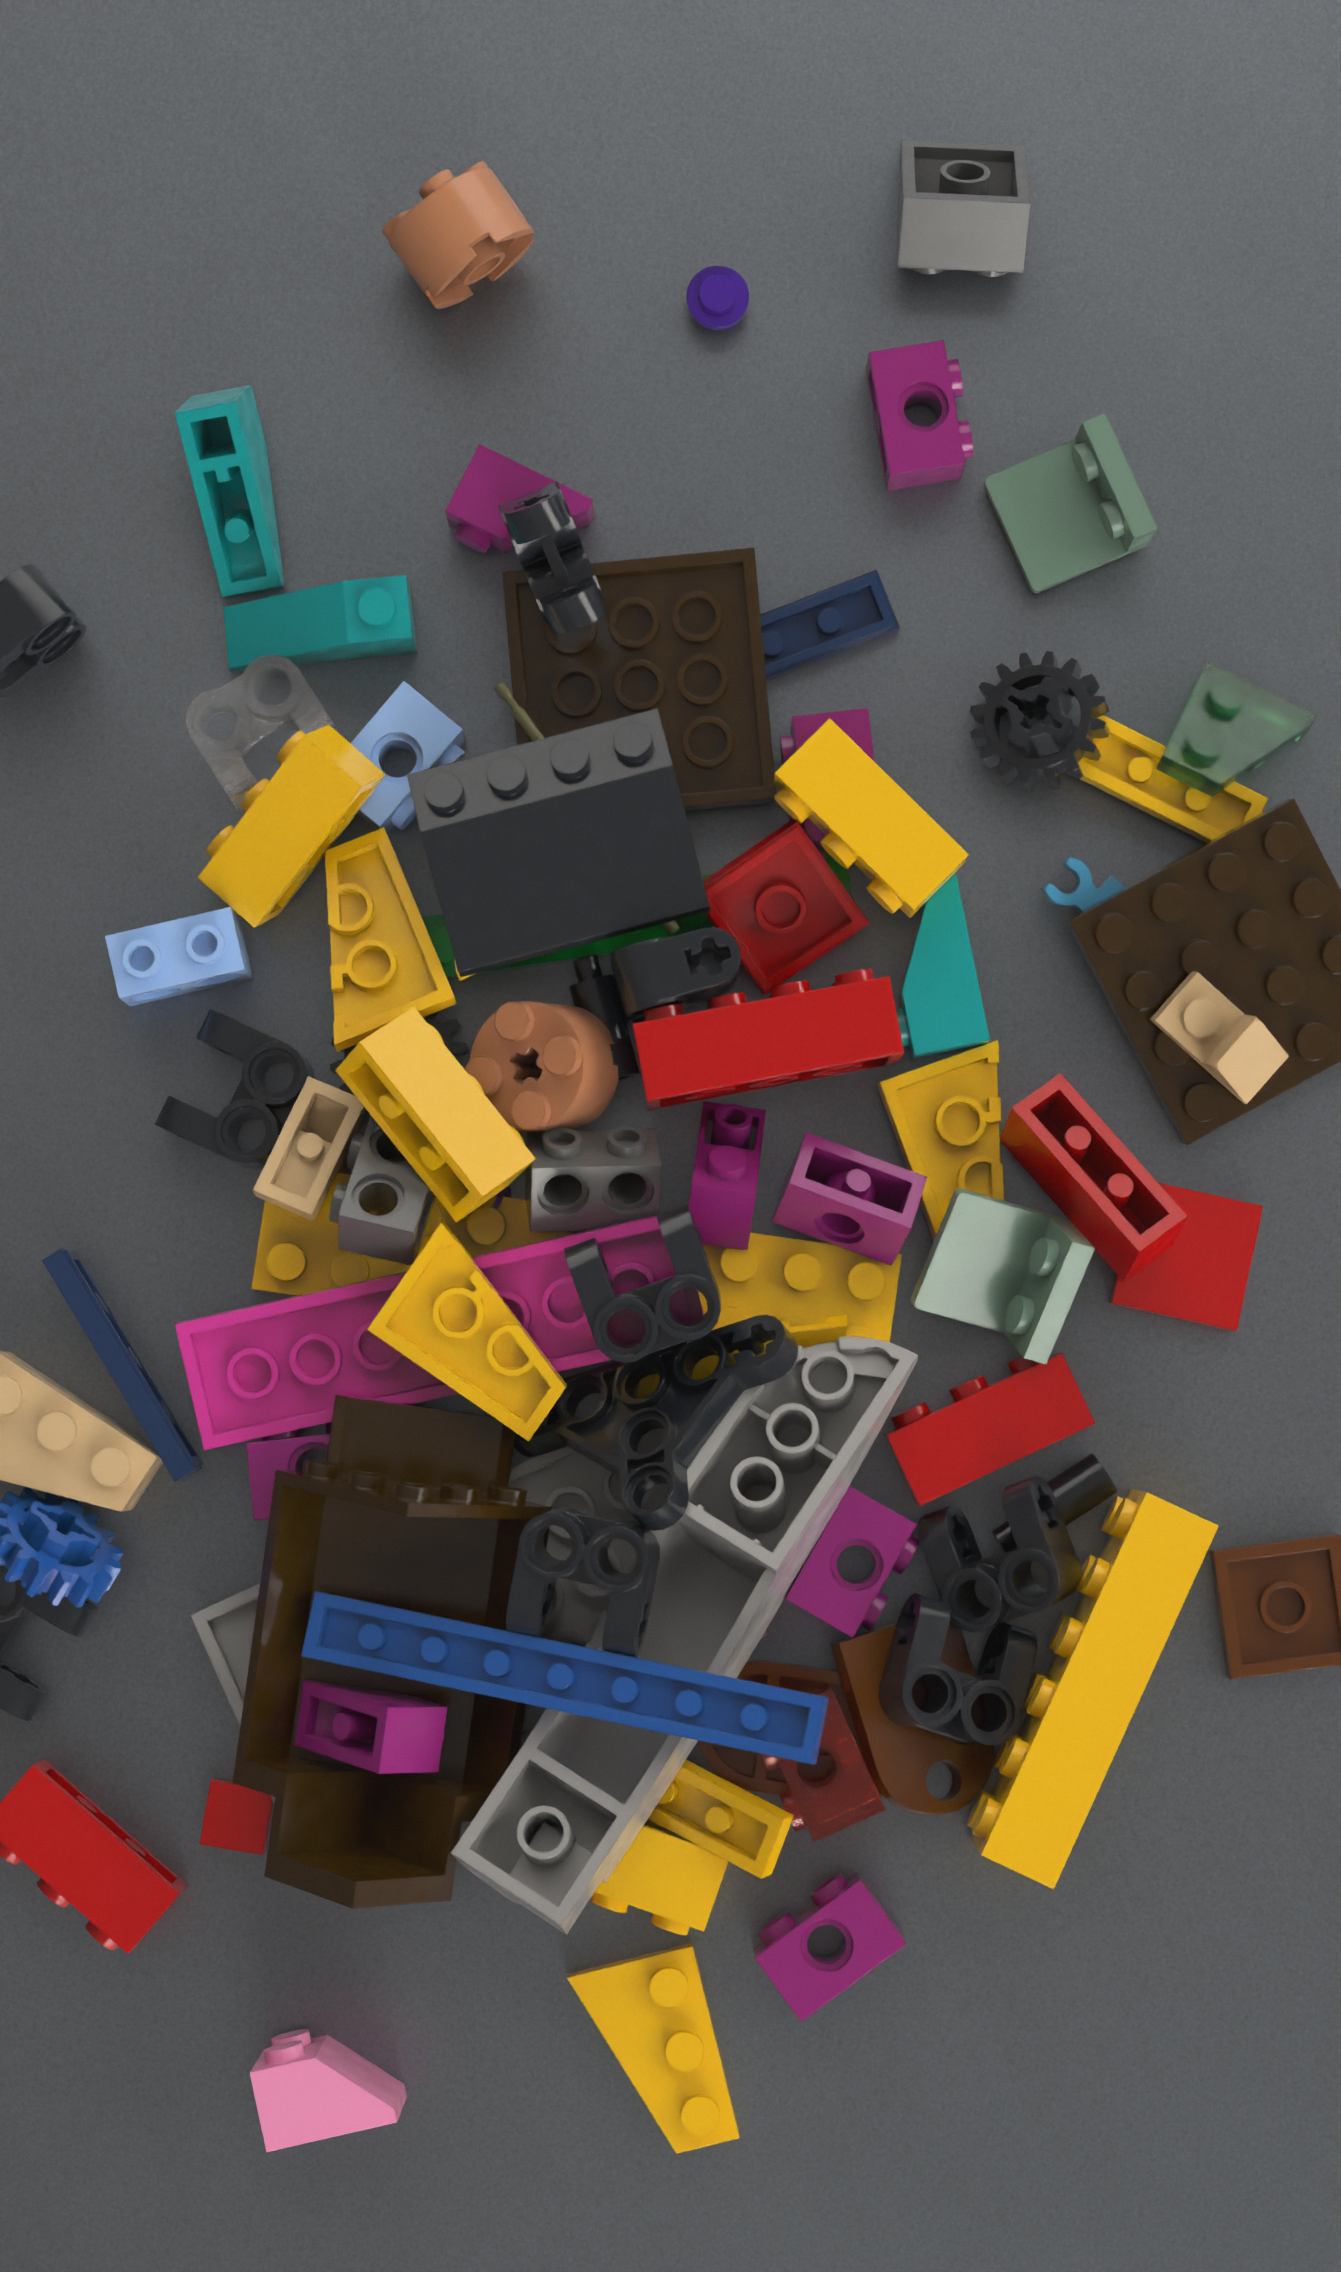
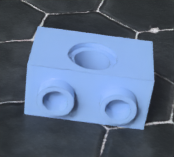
M405 681L401 683L351 742L357 750L382 772L385 757L396 749H407L416 755V765L409 774L463 760L466 752L460 748L466 741L463 729ZM386 774L358 811V814L377 830L384 827L388 834L394 825L403 830L416 817L407 775L396 778Z

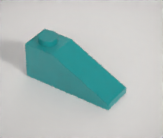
M246 385L191 396L175 412V417L221 595L225 597L281 587L284 584V575L267 446L252 386Z
M407 575L340 581L223 607L230 671L418 653L413 598Z
M956 872L923 905L898 997L900 1009H896L903 1047H908L910 1061L973 1049L990 1041Z

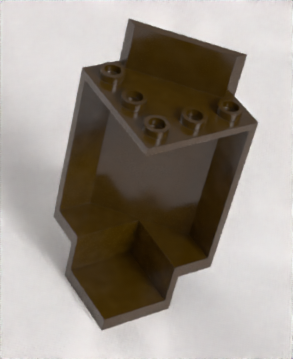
M335 1395L327 1460H304L303 1471L276 1470L233 1776V1783L275 1797L264 1875L267 1878L352 1909L451 1901L457 1861L451 1852L460 1840L462 1822L474 1819L517 1755L525 1703L301 1656L315 1591L508 1631L506 1629V1613L519 1538L524 1526L532 1518L552 1510V1507L526 1501V1489L508 1486L516 1432L493 1416ZM549 1528L544 1535L545 1548H547ZM303 1680L405 1693L447 1706L439 1771L378 1774L295 1746Z

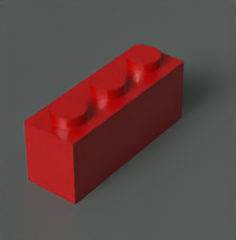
M1061 1073L1011 1108L1000 1137L1001 1143L1095 1247V1250L1123 1282L1172 1247L1188 1216Z
M1062 1353L1051 1355L1047 1364L1028 1360L1020 1356L1007 1363L1012 1373L1007 1377L988 1384L984 1374L950 1389L949 1392L954 1401L930 1412L925 1401L891 1417L896 1429L883 1434L916 1505L921 1506L1095 1424Z
M45 1759L33 1764L0 1802V1856L14 1865H18L22 1860L41 1877L36 1883L38 1888L51 1901L62 1908H66L69 1904L73 1905L89 1919L85 1928L91 1936L111 1951H115L119 1946L129 1954L188 1886L187 1883Z

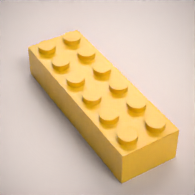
M1130 1489L1126 1498L1123 1499L1119 1496L1114 1498L1101 1526V1531L1109 1534L1099 1557L1090 1554L1081 1568L1080 1583L1076 1588V1591L1082 1593L1072 1617L1065 1613L1060 1616L1049 1639L1047 1648L1055 1653L1045 1676L1036 1672L1029 1682L1023 1709L1027 1710L1028 1714L1018 1735L1014 1734L1008 1741L1001 1743L993 1766L1000 1769V1775L992 1793L990 1794L982 1790L969 1814L966 1825L972 1828L971 1841L981 1856L1049 1888H1055L1219 1527L1218 1525L1148 1492Z

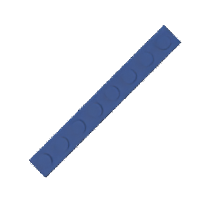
M317 1591L314 1593L301 1656L808 1764L817 1763L829 1697Z

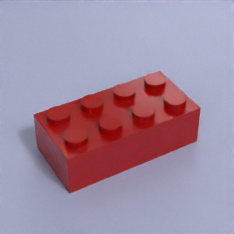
M861 969L834 976L835 982L832 983V987L810 990L809 981H796L772 987V994L769 995V998L747 1002L745 993L741 992L710 998L707 1000V1010L683 1014L682 1005L680 1004L644 1011V1022L633 1024V1032L648 1111L896 1065L904 1054L890 976L874 979L873 969Z

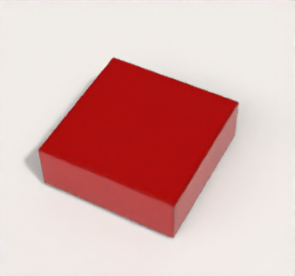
M212 1778L199 1844L264 1855L274 1806L272 1797L235 1784L231 1780Z

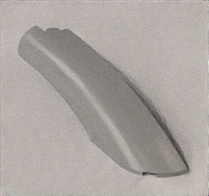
M854 1336L838 1337L837 1341L821 1343L807 1348L799 1345L797 1359L793 1367L783 1377L742 1392L687 1469L689 1498L688 1506L683 1516L674 1525L664 1530L652 1531L660 1546V1561L646 1634L637 1658L732 1678L738 1677L788 1594L874 1443L918 1361L917 1354L886 1341ZM636 1559V1561L634 1562V1564H633L631 1570L629 1571V1573H631V1572L635 1569V1566H636V1564H637V1559ZM607 1611L585 1647L604 1651L602 1643ZM546 1708L529 1737L451 1854L465 1868L514 1903L518 1902L567 1935L601 1881L605 1883L608 1881L698 1740Z

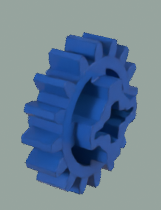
M24 1487L19 1497L8 1491L0 1502V1565H5L8 1569L4 1579L7 1582L21 1580L20 1585L26 1588V1594L31 1597L45 1592L51 1604L56 1606L59 1605L63 1597H67L75 1607H82L87 1598L95 1603L99 1602L105 1591H109L122 1568L118 1561L123 1555V1549L111 1544L116 1535L113 1530L99 1529L96 1525L100 1517L96 1512L83 1514L85 1509L79 1506L78 1500L64 1499L63 1502H59L55 1494L47 1492L43 1498H39L31 1488Z

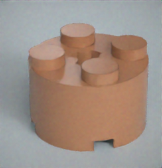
M484 161L474 164L457 177H454L449 169L434 175L419 189V194L423 200L412 210H405L393 217L382 229V233L389 241L391 248L436 309L453 306L474 295L468 285L479 281L486 275L492 282L502 276L528 251L534 241L530 234L535 233L522 211L492 169Z
M533 1001L507 1002L490 1016L479 1030L472 1046L470 1061L465 1067V1071L479 1082L484 1095L504 1120L520 1131H548L559 1127L574 1129L579 1126H585L595 1121L605 1111L614 1096L618 1083V1065H613L610 1044H614L609 1030L594 1014L573 1005Z

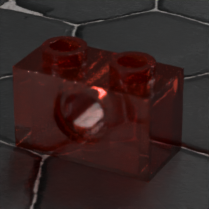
M829 1684L809 1694L829 1697L820 1748L827 1750L833 1756L834 1767L831 1774L823 1781L809 1782L798 1774V1761L761 1754L768 1772L781 1767L791 1791L779 1797L785 1811L794 1815L791 1822L794 1831L797 1832L807 1827L813 1842L886 1810Z

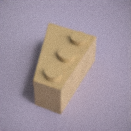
M0 1351V1480L120 1512L132 1510L163 1464L155 1448L11 1352Z

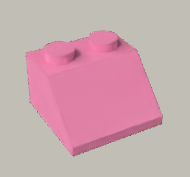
M309 2029L290 2031L271 2038L272 2046L264 2049L250 2071L266 2152L397 2123L407 2098L404 2083L328 2034L311 2038Z

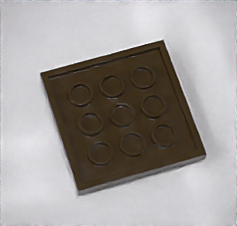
M754 548L591 563L605 599L603 603L607 613L587 626L558 635L553 634L549 623L545 624L524 570L502 572L513 698L526 711L544 738L657 708L685 811L777 802L774 798L776 795V786L773 784L775 772ZM515 719L517 745L532 742Z
M1294 798L1277 804L1065 920L1183 1144L1189 1145L1341 1062V889ZM1192 971L1199 972L1244 1014L1256 1016L1261 1020L1289 1056L1248 1104H1243L1150 1020Z

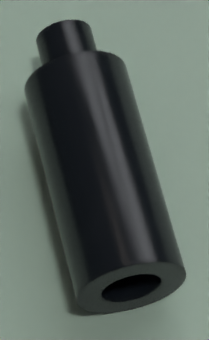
M597 955L574 960L573 965L578 983L569 986L574 1006L594 1014L609 1030L614 1044H610L613 1065H618V1081L640 1074L614 976L602 975Z
M1092 1453L1047 1482L1055 1496L1065 1526L1118 1492L1108 1473ZM1008 1521L992 1531L1005 1552L1017 1546Z

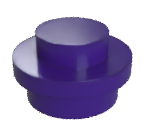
M725 266L707 267L699 271L690 281L686 294L687 307L693 319L703 327L713 330L730 328L737 324L747 311L749 304L747 284L742 276L731 268Z

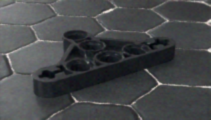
M760 1315L711 1330L710 1333L700 1339L679 1343L648 1354L637 1361L626 1363L616 1361L563 1378L567 1386L529 1441L515 1433L514 1448L521 1455L532 1457L567 1446L619 1476L620 1495L623 1506L644 1528L652 1531L664 1530L674 1525L683 1516L688 1506V1465L744 1390L775 1381L783 1377L793 1367L798 1356L796 1340L776 1317ZM770 1340H773L772 1342H770V1343H768V1344L766 1345V1348H765L766 1354H764V1355H762V1356H760V1357H757V1355H760L761 1353H763V1351H764V1343H766V1342H768V1341H770ZM707 1356H719L718 1365L714 1372L704 1379H692V1371L700 1360ZM654 1374L660 1375L659 1384L650 1395L639 1399L633 1398L634 1389L643 1378ZM593 1393L601 1394V1401L591 1414L585 1417H575L576 1408L584 1397ZM658 1428L664 1429L663 1439L654 1450L648 1453H637L638 1443L647 1432ZM657 1484H668V1494L659 1506L647 1510L641 1508L642 1499L650 1488Z

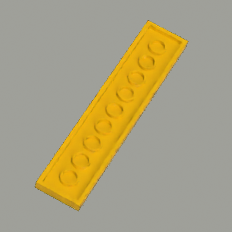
M337 1173L315 1221L270 1202H264L251 1289L298 1296L405 1272L411 1266L339 1249L338 1223L329 1221V1213L336 1186L338 1184L348 1185L351 1174ZM496 1195L475 1209L470 1216H465L456 1223L437 1197H435L418 1255L442 1221L446 1223L471 1257L584 1231L530 1232L526 1200L503 1197L501 1205L496 1210L491 1207L497 1198ZM372 1210L368 1213L381 1216L389 1212L385 1210ZM751 1232L748 1250L703 1244L720 1290L722 1302L718 1322L712 1330L760 1315L776 1317L780 1322L790 1321L792 1327L825 1323V1317L848 1314L845 1337L873 1338L890 1343L902 1254H898L892 1266L833 1244ZM699 1292L703 1312L705 1314L708 1309L707 1300L705 1299L704 1295L701 1292Z

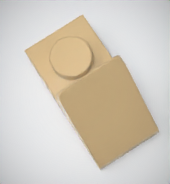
M1192 971L1150 1018L1155 1025L1243 1104H1248L1289 1057L1261 1020L1256 1016L1244 1014L1199 972Z
M308 1076L253 1188L255 1196L315 1221L337 1173L347 1174L349 1171L347 1168L349 1147L355 1131L360 1132L366 1108L358 1098Z

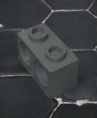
M370 1116L365 1133L355 1131L352 1137L347 1157V1168L353 1171L348 1185L338 1184L336 1186L331 1202L329 1221L338 1223L339 1249L411 1266L417 1258L436 1196L406 1159L401 1162L386 1160L392 1157L403 1159L405 1157L374 1118ZM372 1210H385L389 1213L376 1216L368 1212Z
M619 1126L611 1130L575 1131L570 1128L559 1127L548 1131L527 1132L526 1147L536 1158L526 1168L525 1199L530 1232L586 1231L659 1215L662 1163L655 1129ZM567 1174L566 1176L554 1177L557 1175Z

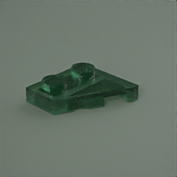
M1207 662L1195 683L1155 769L1213 797L1233 784L1242 772L1252 771L1268 761L1274 751L1292 739L1298 741L1304 737L1312 726L1316 715Z

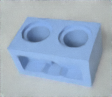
M231 907L105 936L118 997L129 1006L253 978L240 917Z

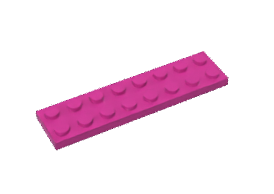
M657 1215L472 1256L471 1258L557 1372L609 1361L611 1359L600 1351L594 1341L567 1264L564 1248L596 1238L617 1293L627 1292L675 1274L658 1224ZM407 1271L176 1323V1333L203 1449L208 1450L332 1422L335 1395L410 1405L459 1394L367 1330ZM682 1288L671 1297L670 1307L678 1319L693 1322L704 1316L697 1289ZM620 1310L609 1319V1330L612 1336L619 1342L626 1344L635 1343L645 1334V1323L641 1316L634 1311Z

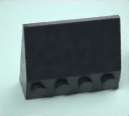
M657 708L407 775L422 840L460 977L711 911Z

